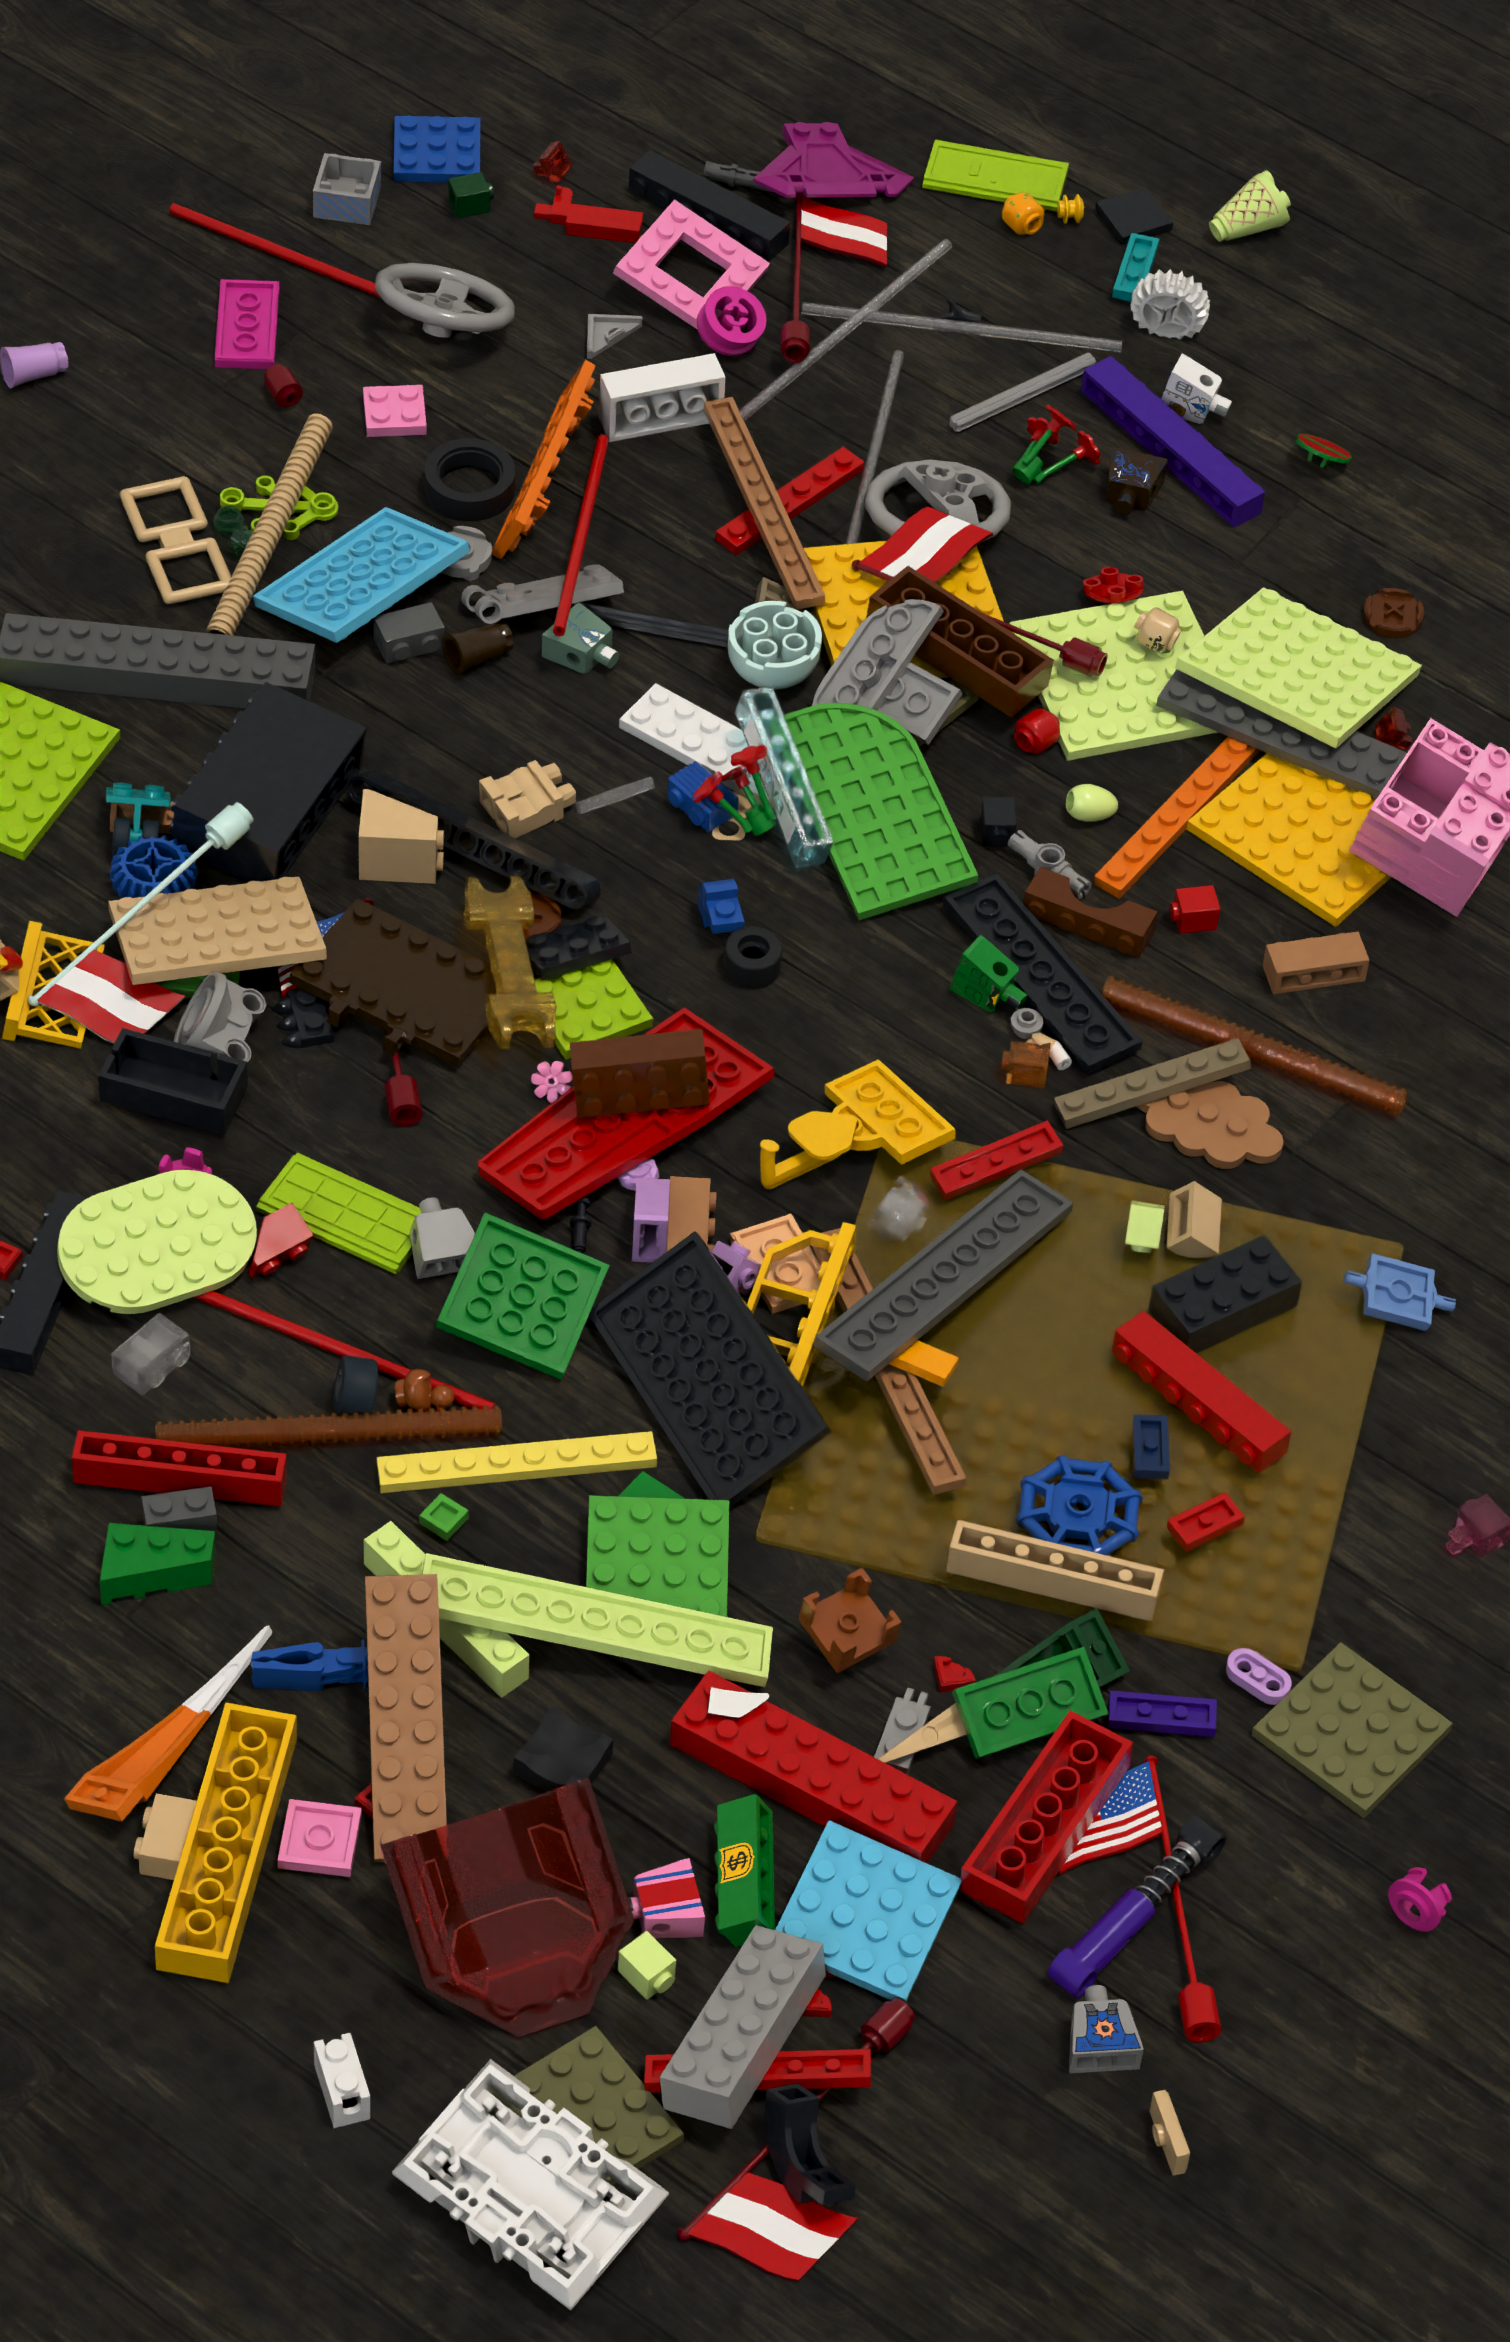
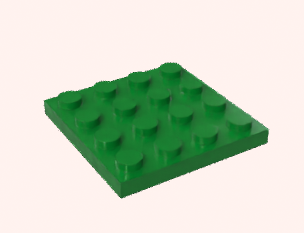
M484 1213L435 1327L562 1380L610 1265Z

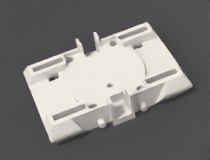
M490 2059L466 2088L460 2091L419 2138L418 2143L392 2171V2174L429 2203L435 2200L450 2212L449 2214L456 2221L460 2219L464 2222L470 2243L474 2245L481 2238L489 2244L496 2263H499L503 2257L508 2261L514 2260L529 2272L530 2279L569 2310H572L667 2198L669 2192L629 2162L616 2158L605 2151L609 2146L605 2140L600 2139L596 2144L592 2129L564 2107L556 2114L552 2111L556 2107L553 2101L548 2099L544 2104L530 2094L529 2087ZM493 2090L520 2109L522 2118L510 2108L504 2106L491 2092ZM491 2110L496 2112L495 2115L498 2117L500 2121H498L494 2116H491L489 2114ZM446 2162L451 2164L448 2171L452 2176L445 2173L442 2169ZM429 2174L437 2180H430ZM609 2176L636 2196L637 2199L633 2201L625 2194L620 2193L615 2187L606 2182L605 2179ZM605 2196L610 2198V2202L603 2200ZM560 2249L566 2251L562 2257L567 2263L555 2256ZM543 2261H545L551 2267L545 2268Z

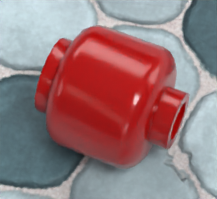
M1034 709L1019 719L1015 725L1014 739L1018 747L1024 752L1038 755L1057 743L1060 738V722L1058 718L1045 709Z

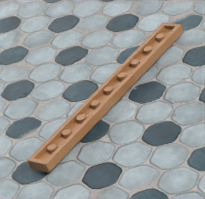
M728 397L704 402L705 415L794 608L799 610L824 605L825 594L734 398Z
M841 1228L822 1232V1234L832 1236L833 1233L839 1234ZM812 1246L820 1265L823 1261H829L831 1253L827 1249ZM855 1253L853 1257L850 1256L836 1294L843 1312H846L873 1290ZM888 1364L875 1377L932 1494L935 1495L965 1487L967 1478L916 1375Z

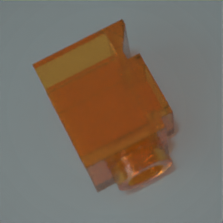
M1011 1041L1010 1051L1003 1050L1001 1070H1007L1006 1084L1045 1088L1051 1043L1039 1045Z

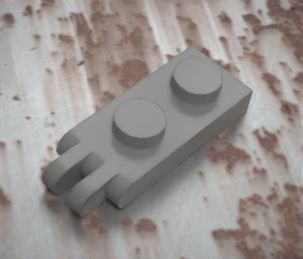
M907 1688L904 1698L896 1697L874 1756L876 1759L927 1723L931 1711V1706L926 1705L928 1693L921 1691L917 1702L912 1701L915 1689ZM915 1753L887 1762L886 1764L908 1775Z

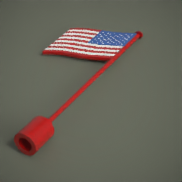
M1149 1755L1145 1758L1143 1764L1126 1771L1060 1869V1875L1083 1863L1129 1851L1161 1835L1165 1856L1172 1855L1156 1771L1157 1757ZM1175 1882L1172 1886V1892L1190 1984L1185 1986L1178 1994L1186 2039L1191 2042H1208L1217 2038L1222 2031L1215 1993L1212 1987L1197 1982L1179 1884Z

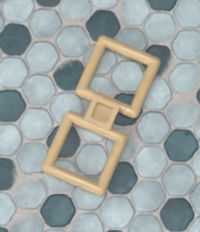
M182 476L123 489L120 492V499L137 539L140 542L158 539L160 543V549L148 551L145 557L163 601L166 604H175L224 593L231 579V574L214 538H205L194 541L190 533L205 529L208 522L189 478ZM181 490L193 519L146 529L134 499ZM207 551L220 581L173 591L160 561Z

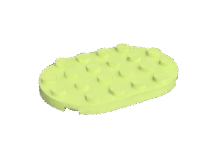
M194 1170L169 1171L101 1192L78 1204L66 1217L60 1230L57 1245L58 1264L67 1284L86 1302L91 1304L93 1301L99 1305L111 1308L110 1312L144 1313L216 1290L236 1279L246 1268L254 1251L257 1236L256 1221L251 1207L242 1194L221 1178Z

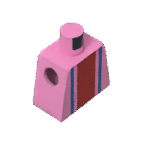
M690 1858L638 1874L634 1877L633 1897L626 1899L633 1920L639 1919L642 1933L648 1931L654 1938H692L704 1936L705 1915Z

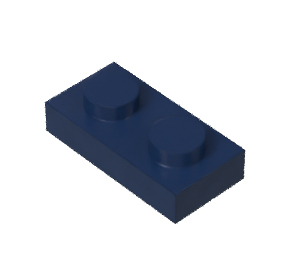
M1133 1414L1134 1478L1168 1480L1170 1474L1168 1416Z

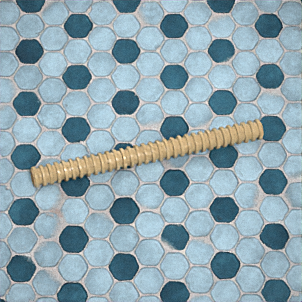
M311 414L308 417L235 568L236 570H234L229 584L209 622L206 633L234 636L240 624L239 622L249 605V601L261 580L262 574L333 429V425L327 417L321 414Z

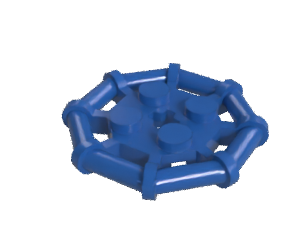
M1060 1455L1051 1464L1031 1476H1024L1021 1480V1501L1016 1522L1020 1528H1024L1033 1538L1107 1556L1127 1542H1134L1139 1536L1137 1523L1139 1504L1143 1498L1141 1492L1133 1489L1112 1467L1113 1463L1107 1460L1102 1463L1067 1458L1066 1455ZM1059 1474L1062 1476L1061 1482L1055 1486L1054 1482L1050 1485L1046 1483ZM1106 1480L1117 1493H1113L1111 1490L1108 1492L1103 1487V1482ZM1036 1494L1045 1497L1044 1507L1034 1509ZM1080 1502L1083 1503V1507L1087 1510L1077 1511L1072 1507H1075L1076 1503ZM1116 1506H1125L1124 1520L1114 1516ZM1046 1520L1049 1524L1050 1530L1055 1534L1054 1537H1052L1038 1522ZM1108 1529L1117 1532L1111 1537L1104 1540L1103 1542L1099 1543L1098 1539L1101 1538L1104 1535L1105 1531H1107ZM1065 1537L1087 1540L1089 1546L1064 1543L1063 1540Z

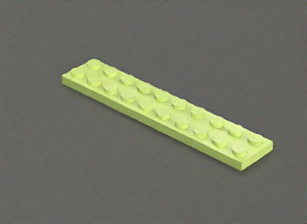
M426 1553L422 1575L437 1574L440 1619L704 1675L709 1670L724 1679L761 1687L766 1685L773 1627Z

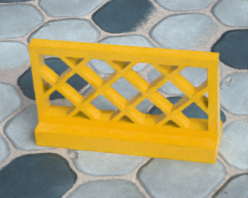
M29 921L21 954L23 966L19 969V990L11 995L2 1039L15 1042L16 1035L81 1049L86 1027L67 1015L52 1021L46 1013L51 1008L44 1005L31 1006L28 1002V997L36 995L55 978L53 977L45 981L38 971L50 966L55 974L58 975L62 971V968L57 964L58 962L67 958L73 962L78 957L76 954L84 952L94 942L41 931L42 923ZM47 943L59 946L63 952L51 956L44 948V945ZM101 944L96 951L103 953L105 945ZM35 1016H39L45 1023L40 1028L25 1024L27 1020ZM71 1023L78 1031L77 1036L64 1034L59 1027Z

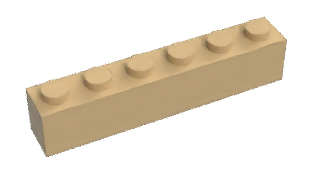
M958 1520L949 1548L946 1572L1152 1622L1160 1594L1164 1569Z

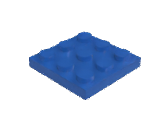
M395 116L394 182L448 183V178L480 172V118Z

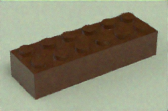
M906 566L870 596L866 618L886 605L891 607L905 603V600L910 599L929 601L941 606L944 612L915 655L1009 717H1013L1049 686L1054 659L910 566Z

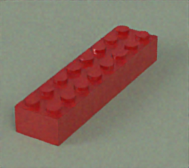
M709 1670L671 1720V1746L823 1827H826L828 1821H832L928 1864L955 1824L958 1801L768 1701L763 1702L740 1718L708 1713L711 1687L751 1693Z

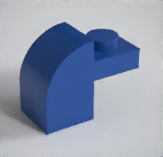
M725 879L700 883L698 907L704 927H710L712 934L737 931L744 928V918L738 901V887L735 880Z

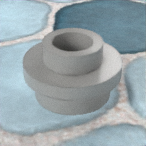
M1022 1008L1012 1014L1011 1027L1017 1036L1030 1039L1032 1034L1039 1033L1042 1030L1043 1017L1036 1010Z

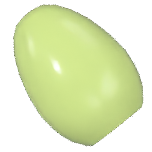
M1081 784L1073 787L1068 792L1066 809L1075 819L1094 822L1114 815L1118 809V801L1111 792L1102 787L1092 784Z

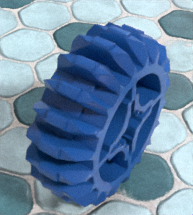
M163 835L160 839L153 836L149 839H143L139 836L137 842L128 840V848L118 847L117 855L113 856L111 861L110 879L112 880L114 893H118L120 899L148 895L193 853L189 852L187 845H180L177 838L168 841L166 835ZM195 861L160 893L168 894L194 889L197 876Z

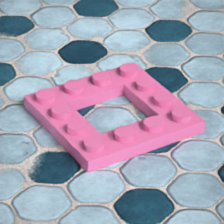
M673 200L616 265L613 274L697 329L698 313L713 291L725 286H735L749 292L766 273L770 263L676 200ZM680 240L726 269V272L704 297L657 267ZM719 309L715 310L716 318H718L722 312Z

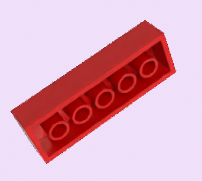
M1070 1710L961 1868L962 1882L960 1892L1024 1924L1130 1767L1133 1742Z

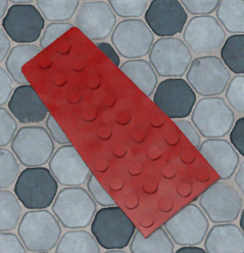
M684 1007L644 1035L702 1029L709 1105L578 1118L573 1086L478 1161L479 1175L539 1219H547L718 1117L773 1079L774 1067Z

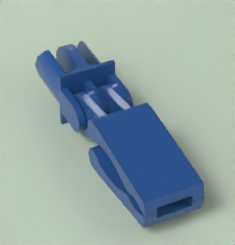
M361 1640V1647H344L337 1650L323 1649L322 1644L317 1642L253 1652L251 1657V1681L254 1688L321 1691L326 1684L363 1682V1690H365L366 1682H368L367 1647H364V1640Z

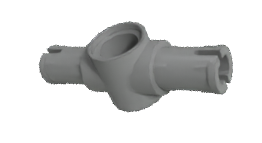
M1018 830L1016 834L1014 833L1010 837L1008 847L1026 858L1027 863L1035 869L1034 876L1039 868L1042 867L1069 877L1070 889L1078 899L1083 898V895L1085 896L1090 891L1092 883L1072 869V865L1065 860V852L1061 846L1053 843L1038 844L1021 830Z

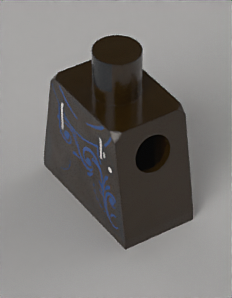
M1112 447L1106 500L1109 503H1114L1115 509L1121 514H1129L1133 508L1147 510L1164 484L1168 459Z

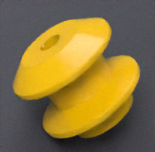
M1066 194L1063 195L1062 200H1058L1057 214L1058 218H1063L1064 224L1067 223L1068 218H1075L1076 223H1079L1083 218L1084 202L1079 194H1076L1074 200H1068Z

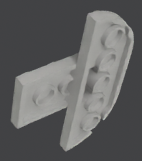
M910 599L905 600V603L891 607L886 605L873 612L861 623L823 678L815 693L812 706L824 703H848L871 708L894 719L914 738L929 745L962 696L960 689L910 662L944 612L942 607L929 601Z

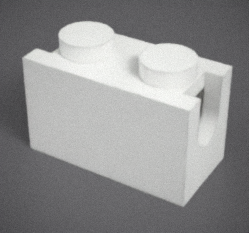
M351 2033L342 2034L341 2040H331L327 2045L324 2044L323 2039L314 2041V2066L333 2127L337 2128L369 2120L370 2093ZM356 2097L357 2105L351 2108H343L342 2100Z

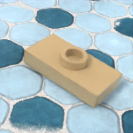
M1166 2090L1153 2092L1149 2112L1154 2123L1152 2125L1154 2141L1158 2147H1163L1172 2175L1183 2174L1187 2170L1190 2157L1187 2142L1169 2093Z

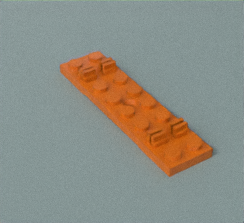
M587 360L583 362L560 395L524 483L493 546L492 555L500 560L508 550L511 552L515 550L521 539L520 533L527 537L535 526L537 519H540L546 511L550 500L544 498L543 493L552 479L548 477V473L552 474L560 461L557 453L561 454L569 441V438L565 435L572 436L581 419H584L592 407L594 401L589 399L587 394L595 381L591 376L596 365Z

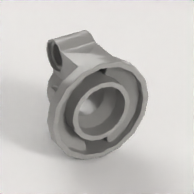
M212 971L203 980L189 1001L180 1019L173 1042L213 1052V1072L215 1075H217V1057L219 1054L248 1062L251 1058V1050L244 1040L250 1026L264 1012L266 1008L265 998L257 990L243 988L227 980L226 976L222 973Z

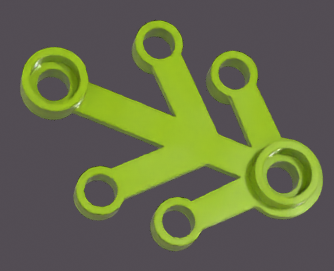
M266 475L258 477L256 480L257 493L262 496H271L276 485L273 478ZM305 485L300 496L305 501H298L292 514L295 512L303 514L294 520H288L282 537L286 540H295L300 535V529L316 519L324 521L334 518L338 513V503L335 498L329 493L315 494ZM234 487L226 488L220 493V507L228 515H237L241 510L263 511L269 500L244 498V493ZM260 518L254 519L251 522V534Z

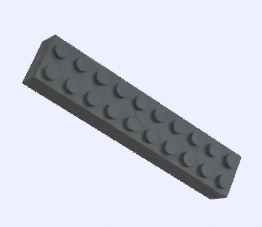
M5 613L0 634V682L15 686L246 709L251 694L254 691L258 692L265 682L310 701L315 675V644L10 613Z

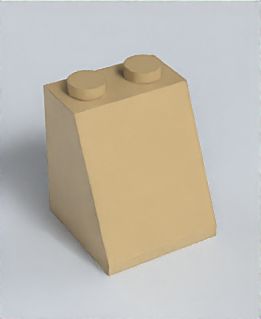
M363 789L359 827V880L436 884L437 871H443L444 852H438V849L443 850L444 830H438V817L375 791Z

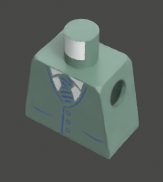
M579 602L570 609L566 631L563 636H556L553 633L554 624L542 634L541 656L580 673H588L597 663L612 668L619 659V652L612 649L613 631L611 627Z

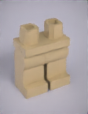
M534 760L527 763V767L517 768L510 775L493 780L489 776L479 780L481 804L491 818L495 819V823L500 830L513 838L542 827L553 819L554 821L563 819V808L576 803V791L570 783L556 788L555 785L562 782V774L555 762L541 767Z

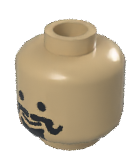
M1157 607L1151 609L1148 614L1142 612L1134 625V628L1139 630L1137 641L1156 653H1162L1165 650L1171 651L1182 631L1178 628L1179 621L1176 617Z

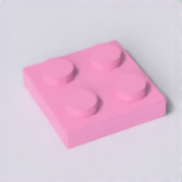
M423 385L363 387L367 437L427 435Z
M289 1799L278 1855V1868L351 1877L362 1808Z

